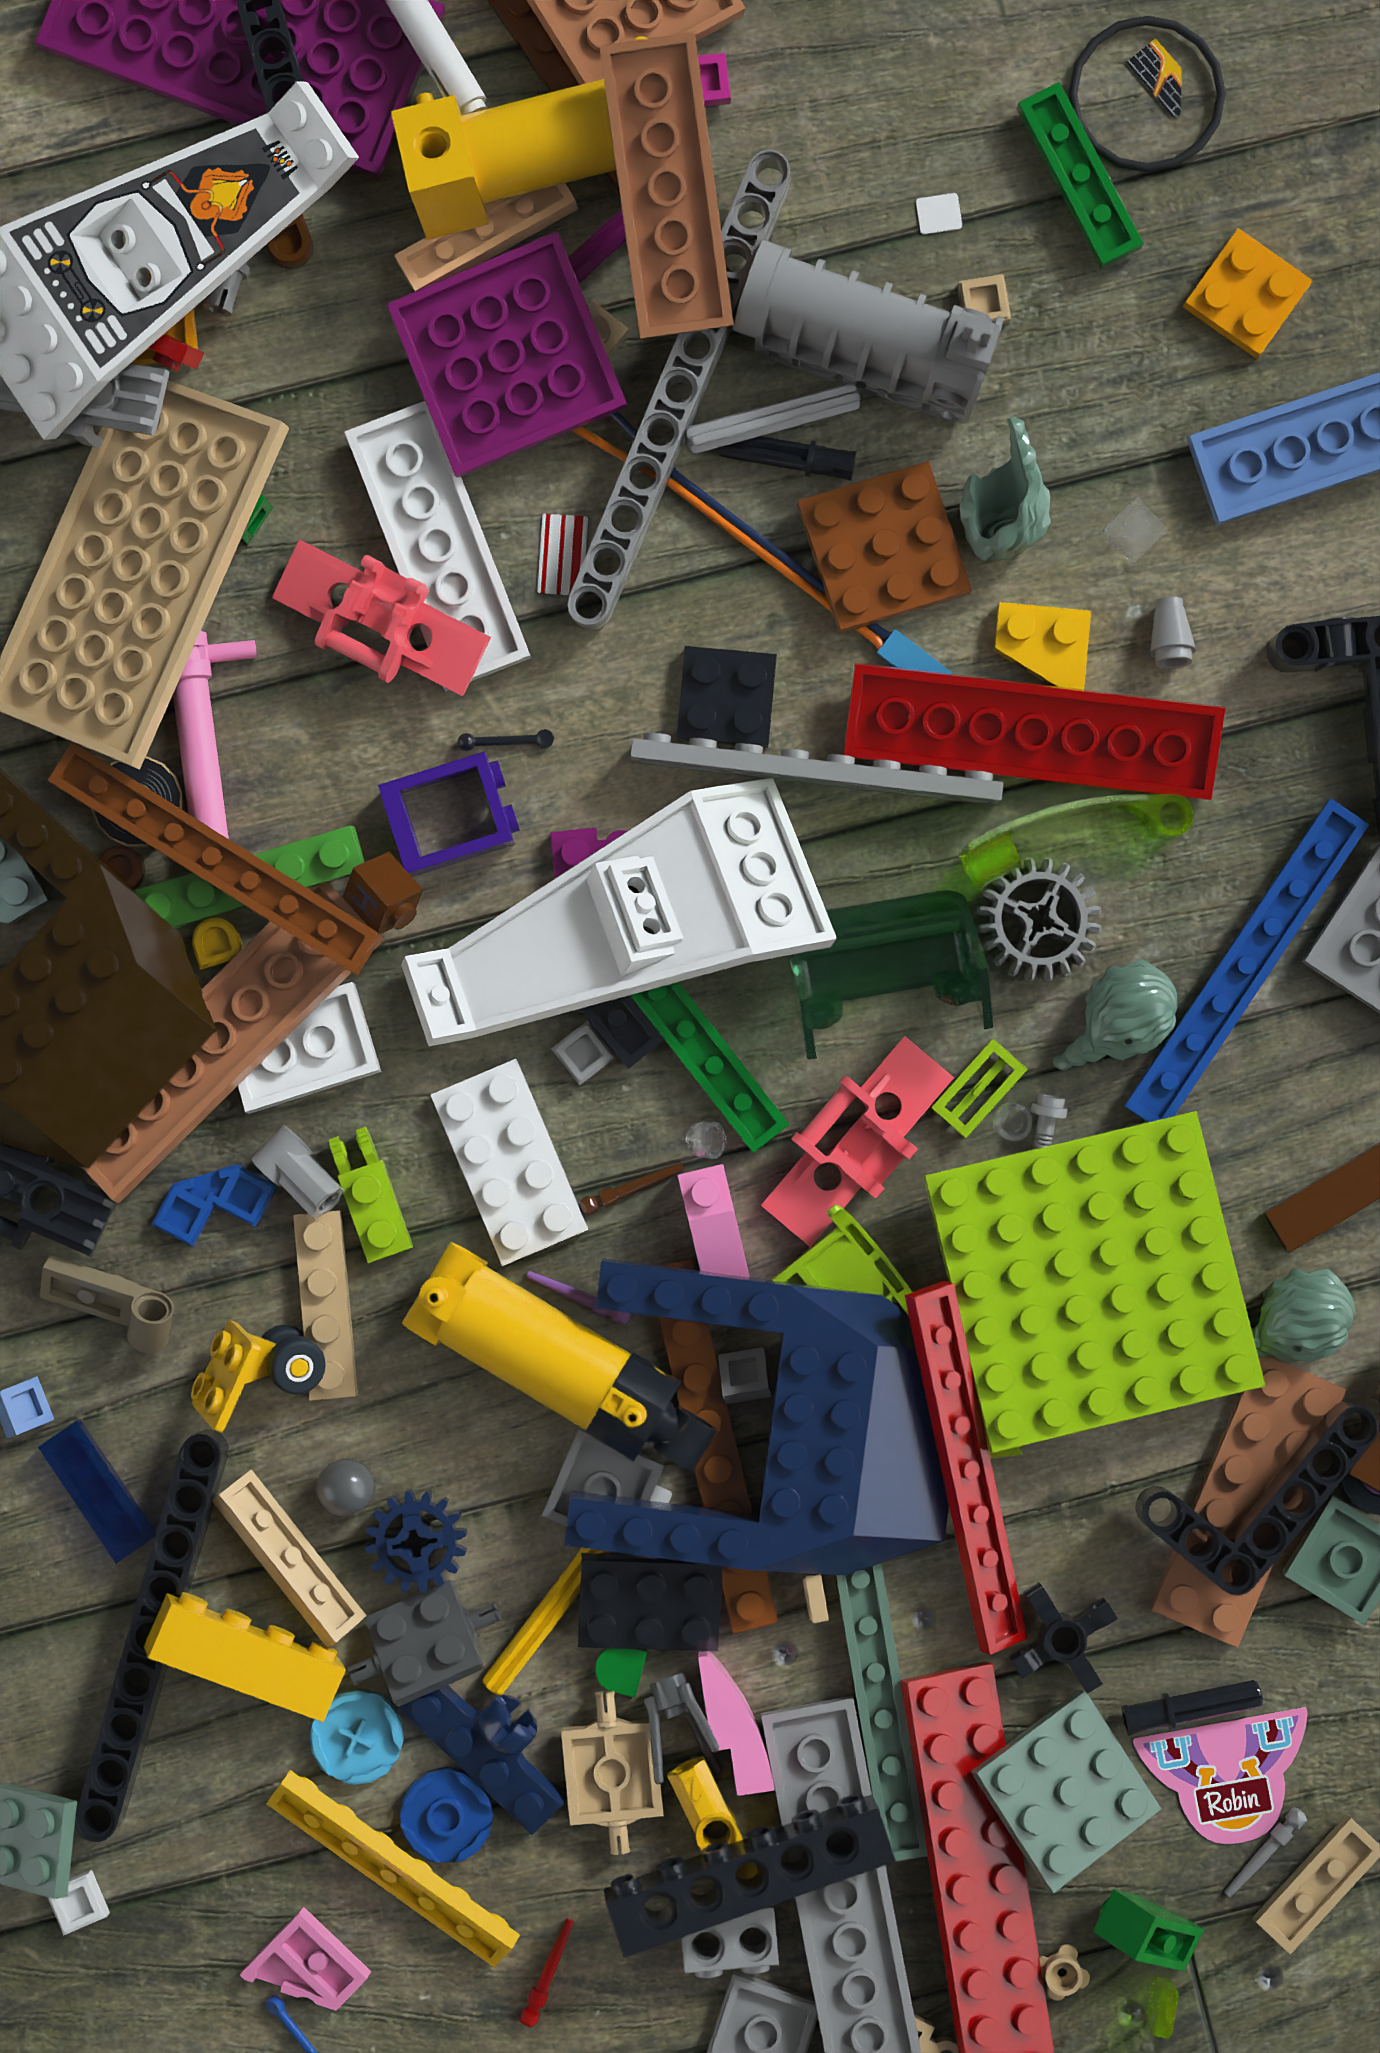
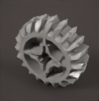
M1026 858L1023 865L1024 874H1021L1019 868L1014 863L1009 864L1006 870L1010 881L1008 882L1003 876L995 874L991 880L1000 891L997 893L990 889H984L981 893V897L991 902L992 906H979L976 908V915L989 918V923L976 927V933L986 934L991 932L993 938L981 945L982 950L986 952L997 946L1001 953L994 957L992 964L997 967L1007 958L1011 960L1012 963L1007 970V975L1010 977H1014L1019 972L1021 966L1026 967L1024 974L1026 982L1034 981L1037 969H1041V976L1044 982H1051L1054 975L1053 966L1057 968L1062 977L1070 975V967L1066 960L1069 958L1075 965L1082 966L1086 960L1078 951V948L1080 947L1086 951H1093L1096 948V944L1086 938L1085 934H1098L1101 932V925L1088 923V917L1099 915L1101 907L1092 906L1086 908L1084 902L1096 895L1095 890L1091 888L1080 894L1076 887L1083 883L1085 877L1080 873L1070 882L1066 880L1065 877L1070 869V865L1067 863H1063L1058 868L1056 874L1051 873L1053 865L1051 858L1043 859L1040 871H1036L1033 858ZM1043 883L1048 885L1037 903L1029 904L1021 900L1017 902L1008 897L1015 888L1024 884ZM1060 892L1068 899L1073 909L1075 918L1074 930L1068 927L1069 924L1059 919L1056 913ZM1046 905L1043 919L1049 923L1051 928L1046 930L1043 926L1038 929V932L1032 934L1029 939L1033 930L1031 928L1033 920L1027 917L1028 914L1026 913L1031 910L1034 914ZM1002 910L1009 913V916L1014 918L1021 927L1019 944L1016 949L1008 941L1003 931L1001 921ZM1047 936L1055 940L1061 939L1068 943L1055 956L1048 958L1029 956L1040 937Z

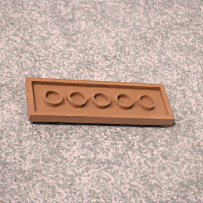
M695 31L599 45L640 339L734 326Z
M1273 1357L1259 1358L1265 1386L1239 1393L1191 1508L1226 1537L1326 1414L1335 1405L1342 1402L1347 1389ZM1321 1451L1316 1453L1313 1458V1468ZM1299 1486L1290 1487L1285 1491L1282 1500L1285 1509H1294L1298 1506L1303 1494ZM1265 1522L1255 1527L1252 1535L1255 1545H1265L1271 1540L1273 1536L1272 1525ZM1195 1529L1188 1534L1185 1543L1188 1551H1199L1205 1546L1207 1542L1206 1531L1204 1529ZM1173 1549L1149 1608L1158 1614L1238 1648L1272 1566L1251 1591L1243 1595H1231L1223 1591ZM1234 1559L1225 1564L1222 1570L1224 1581H1236L1243 1573L1242 1561Z

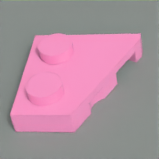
M303 1907L245 1966L240 1976L252 1983L258 1978L281 1986L280 1992L296 1998L307 1997L317 2005L337 2011L367 1980L371 1971Z

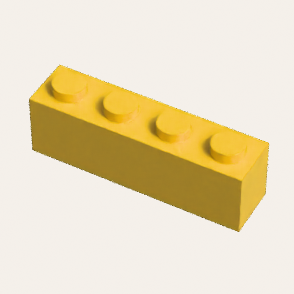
M182 1592L180 1598L166 1594L144 1645L148 1658L324 1722L346 1671L340 1659L336 1657L338 1652L332 1647L327 1648L325 1644L312 1641L310 1647L293 1641L294 1634L274 1625H269L267 1631L250 1625L251 1618L231 1609H225L224 1614L206 1608L208 1602L189 1593Z

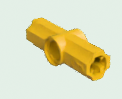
M704 1756L691 1758L667 1773V1777L695 1833L697 1845L701 1851L706 1846L716 1842L726 1841L728 1844L743 1840L736 1824L735 1815L727 1806ZM713 1821H721L729 1827L727 1833L717 1839L710 1838L703 1830L707 1824ZM745 1863L738 1868L736 1876L741 1879L752 1878L758 1872V1868L755 1863Z

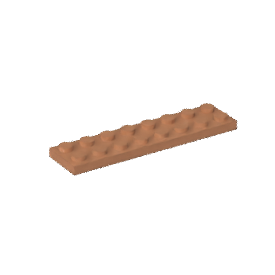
M329 883L308 888L365 924ZM270 921L202 988L203 999L207 1009L210 1011L217 1031L90 1169L82 1168L113 1201L120 1203L352 972ZM383 938L380 939L375 949L384 941Z

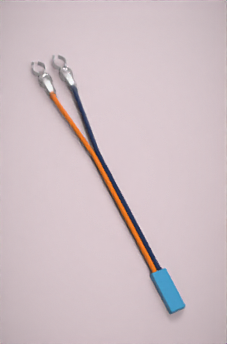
M619 412L609 415L633 440L635 439L638 431ZM580 427L572 431L623 462L626 461L628 453L587 429ZM675 467L673 468L670 475L673 479L669 478L666 487L673 490L831 611L821 580L688 480ZM648 468L639 469L642 473L656 480L657 475L653 470ZM877 623L855 629L876 646L878 650L876 655L892 667L954 674L896 629L890 632L883 629Z

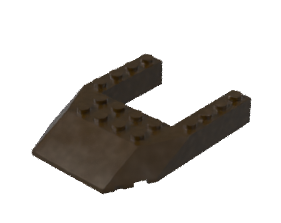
M0 768V837L68 899L0 973V1144L90 1169L217 1030L203 999V992L197 976L194 975L185 951L186 947L181 933Z

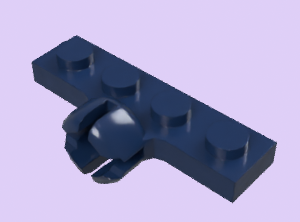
M447 1685L398 1707L531 1835L566 1800V1797L522 1753L536 1736L537 1723L529 1708L514 1722L510 1720L512 1718L510 1713L521 1704L519 1699L510 1695H499L485 1709L478 1711L472 1708Z

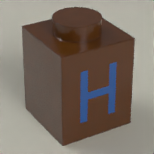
M386 852L353 867L343 898L368 927L382 934L393 928L396 930L402 929L415 918L417 914L416 908L423 889L390 852Z

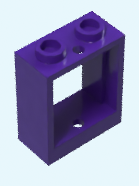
M485 751L378 785L403 867L411 877L515 845L512 833L520 831L512 804L503 807L498 789L506 787L498 760L489 763ZM478 770L498 833L422 856L403 793Z

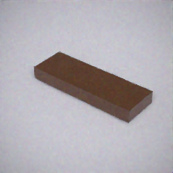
M1380 1142L1263 1212V1215L1287 1253L1294 1251L1380 1199Z

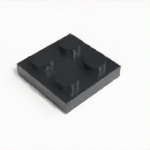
M685 646L677 740L689 741L690 738H703L717 741L718 744L735 745L737 743H745L768 748L777 654Z

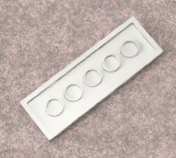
M420 402L345 431L399 574L406 578H414L428 587L429 592L424 603L491 637L471 681L531 659L462 478H457L453 472L426 402ZM424 624L419 625L429 647L432 642L431 630Z

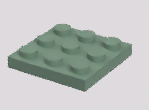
M1084 1690L1076 1691L971 1771L974 1779L1047 1892L1051 1893L1058 1891L1161 1810L1154 1796Z

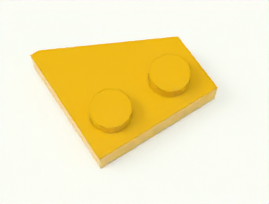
M999 602L997 605L993 651L1011 662H1017L1025 667L1028 673L1041 681L1046 680L1057 687L1084 690L1091 611Z

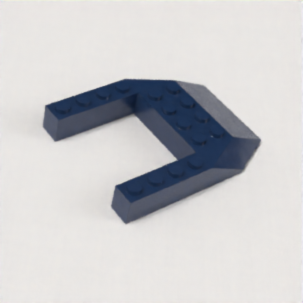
M602 1259L595 1305L597 1309L782 1333L758 1515L572 1490L565 1532V1546L755 1571L848 1575L945 1541L949 1504L910 1319L906 1311L879 1294L622 1260Z

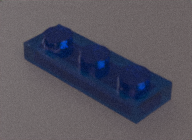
M81 1419L38 1447L116 1564L155 1538V1529Z

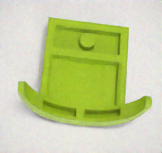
M834 1205L826 1211L837 1227L770 1279L773 1281L879 1294L892 1303L897 1300L907 1314L908 1310L904 1295L912 1293L908 1284L879 1246L855 1218L839 1205Z

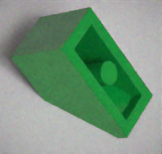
M1113 1889L1110 1897L1102 1904L1098 1922L1093 1930L1094 1933L1135 1961L1183 1972L1204 1931L1199 1925L1139 1895Z

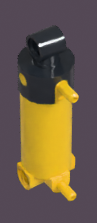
M453 1242L448 1244L430 1274L429 1280L423 1284L419 1295L402 1321L406 1328L435 1346L439 1343L445 1345L584 1429L587 1435L614 1449L632 1462H634L645 1443L654 1444V1449L670 1461L689 1471L695 1470L718 1430L696 1414L680 1406H677V1408L673 1407V1403L670 1401L681 1383L679 1379L666 1374L634 1352L632 1354L501 1276L486 1266L488 1264L487 1261Z

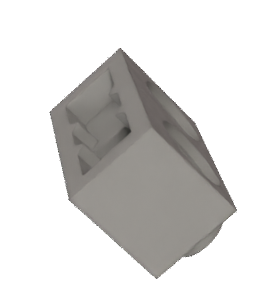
M774 1905L682 1937L685 1973L695 1972V1976L698 1978H713L722 1975L723 1970L742 1968L743 1973L758 1974L768 1971L770 1965H779ZM751 1927L759 1928L765 1933V1939L758 1945H747L740 1939V1935L744 1930ZM701 1932H711L717 1936L719 1942L712 1949L702 1950L694 1944L693 1940Z

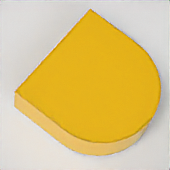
M221 918L204 920L196 927L192 936V946L199 969L202 971L229 963L244 948L236 927L229 921Z

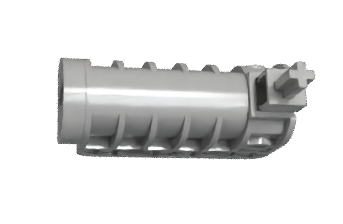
M762 240L749 271L733 331L755 338V352L771 361L841 385L853 383L859 391L946 421L959 424L968 422L1004 321L1003 317L997 316L995 321L990 319L986 313L970 308H961L956 305L953 306L952 312L925 304L927 295L920 293L918 300H914L893 293L892 283L886 282L884 289L858 281L860 272L853 270L850 277H846L826 270L825 260L818 259L816 266L792 258V249Z

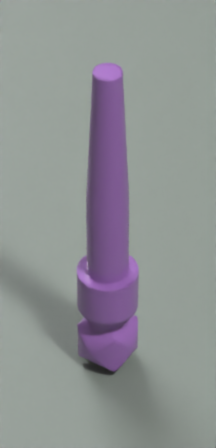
M531 1271L526 1276V1279L593 1309L592 1312L604 1318L606 1315L611 1316L612 1320L618 1324L624 1325L630 1319L631 1313L595 1308L597 1297Z

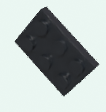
M582 1553L578 1647L718 1651L723 1566L633 1554Z

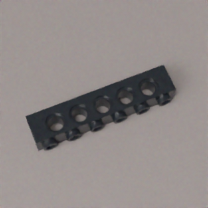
M862 1794L849 1795L840 1799L836 1803L837 1807L820 1813L818 1810H807L795 1815L789 1824L773 1828L771 1825L761 1826L750 1831L746 1835V1839L732 1844H728L726 1841L716 1842L703 1848L701 1855L683 1860L682 1857L670 1858L658 1864L656 1870L641 1876H638L636 1873H629L614 1879L611 1882V1886L604 1888L603 1892L623 1957L632 1956L896 1862L880 1810L873 1796L868 1795L864 1797ZM846 1831L849 1833L847 1841L842 1846L829 1847L826 1845L828 1837L833 1832ZM801 1847L804 1849L803 1856L797 1862L785 1863L781 1861L782 1854L788 1848ZM745 1863L759 1865L756 1875L749 1879L737 1877L736 1872L738 1868ZM700 1879H710L714 1882L712 1890L704 1895L694 1894L690 1889ZM654 1895H664L669 1898L667 1906L659 1911L649 1910L645 1907V1904Z

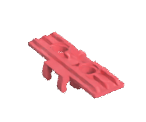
M299 539L272 598L321 623L315 637V645L323 650L330 647L378 672V678L387 683L393 680L402 665L464 696L491 639L490 636L424 603L429 592L428 587L424 583L414 578H406L386 568L377 559L365 555L361 561V566L365 568L363 572ZM341 584L348 585L349 588L347 587L341 604L335 608L331 600L333 590ZM350 620H354L381 633L383 638L390 641L386 655L341 633L343 627H347ZM424 624L431 630L432 642L427 649L417 651L411 645L410 635L416 626Z
M906 1036L900 1040L861 1087L844 1075L839 1081L842 1086L801 1134L796 1132L791 1137V1140L802 1148L805 1153L761 1206L811 1247L832 1223V1219L827 1215L826 1211L834 1205L844 1208L860 1188H863L873 1198L877 1199L885 1190L882 1184L904 1158L910 1160L919 1150L915 1145L907 1141L904 1136L954 1077ZM885 1092L896 1095L901 1104L899 1114L891 1120L880 1118L875 1111L876 1098ZM857 1098L866 1107V1110L830 1153L825 1156L815 1145L854 1099ZM824 1163L834 1164L841 1173L839 1185L828 1191L820 1189L814 1181L815 1170Z

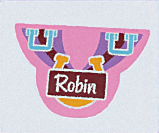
M1302 1707L1133 1739V1744L1149 1770L1168 1788L1178 1792L1180 1804L1186 1817L1202 1836L1215 1843H1243L1266 1834L1278 1820L1285 1796L1283 1773L1292 1764L1299 1750L1306 1729L1308 1713L1307 1709Z

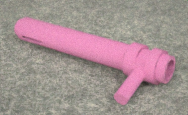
M200 631L173 693L188 814L228 838L208 679L212 678L210 663L257 658L255 640L208 645L206 632Z

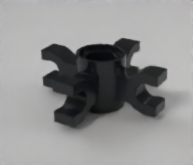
M1040 1582L1025 1590L1024 1593L1041 1619L1042 1624L1038 1640L1009 1655L1022 1678L1026 1677L1053 1658L1058 1662L1068 1663L1087 1694L1103 1685L1084 1652L1087 1647V1636L1118 1619L1109 1603L1103 1597L1080 1614L1072 1617L1066 1613L1058 1612ZM1060 1627L1074 1629V1640L1066 1648H1056L1051 1643L1053 1633Z

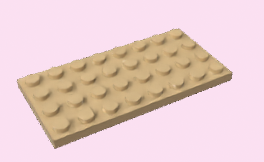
M169 380L155 436L101 427L98 436L102 437L103 443L101 447H92L0 656V713L140 770L289 427L277 419Z

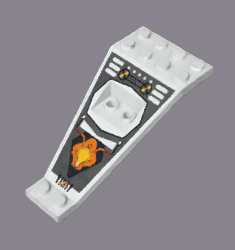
M297 81L278 103L263 116L0 227V375L43 440L56 439L110 380L325 194L359 159L308 82ZM123 234H125L126 237L125 244L123 242ZM149 271L151 273V282L148 279Z

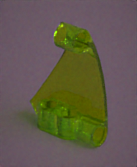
M1137 794L1089 798L1053 806L1015 819L990 830L968 843L959 852L963 864L962 870L966 879L979 890L993 885L1000 878L1022 866L1020 856L1011 840L1012 837L1069 817L1106 809L1125 810L1140 819L1154 837L1166 841L1173 840L1190 829L1194 818L1192 804L1180 795ZM1170 806L1179 812L1181 821L1178 829L1173 830L1163 826L1159 818L1162 807Z

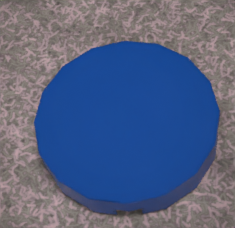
M452 1767L432 1769L415 1779L404 1795L400 1810V1825L402 1835L411 1849L427 1861L436 1863L464 1861L480 1850L490 1834L494 1814L491 1797L462 1769Z

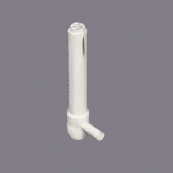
M385 0L442 96L455 95L461 116L487 109L485 94L429 1Z

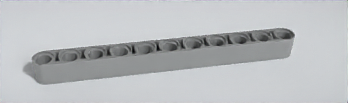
M763 150L754 155L721 230L724 256L737 254L746 260V265L739 272H727L733 323L757 250L762 240H769L790 189L789 162L783 154L776 150ZM773 168L781 173L782 178L775 185L767 186L760 183L757 176L764 169ZM755 211L760 213L764 218L763 223L755 229L743 227L739 223V219L746 212ZM733 326L679 333L569 595L567 604L569 613L576 624L585 630H599L607 625L612 617L685 442V430L692 425ZM694 340L707 342L710 346L709 353L702 359L688 357L685 349L690 342ZM680 382L686 383L692 388V394L689 399L677 403L667 397V392L672 385ZM661 425L669 426L675 432L672 441L664 446L654 445L649 440L651 431ZM642 468L651 469L657 475L654 484L647 489H638L631 483L633 474ZM622 511H632L639 518L638 524L630 532H619L613 526L615 517ZM608 553L617 555L621 561L617 572L605 576L596 571V562L599 557ZM595 596L602 600L601 612L594 618L587 619L581 617L578 613L579 603L585 597Z

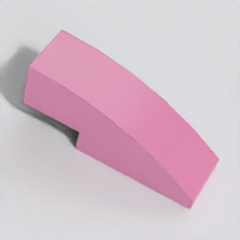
M698 1651L707 1722L719 1744L718 1751L731 1749L737 1796L774 1791L767 1749L758 1723L743 1693L726 1668L710 1651Z

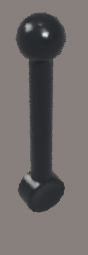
M546 729L540 730L537 735L474 737L470 733H463L459 736L457 744L463 751H469L474 746L537 744L540 748L546 749L552 746L554 736L551 731Z

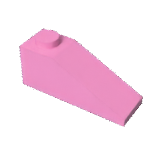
M723 1164L678 1174L700 1271L750 1277Z

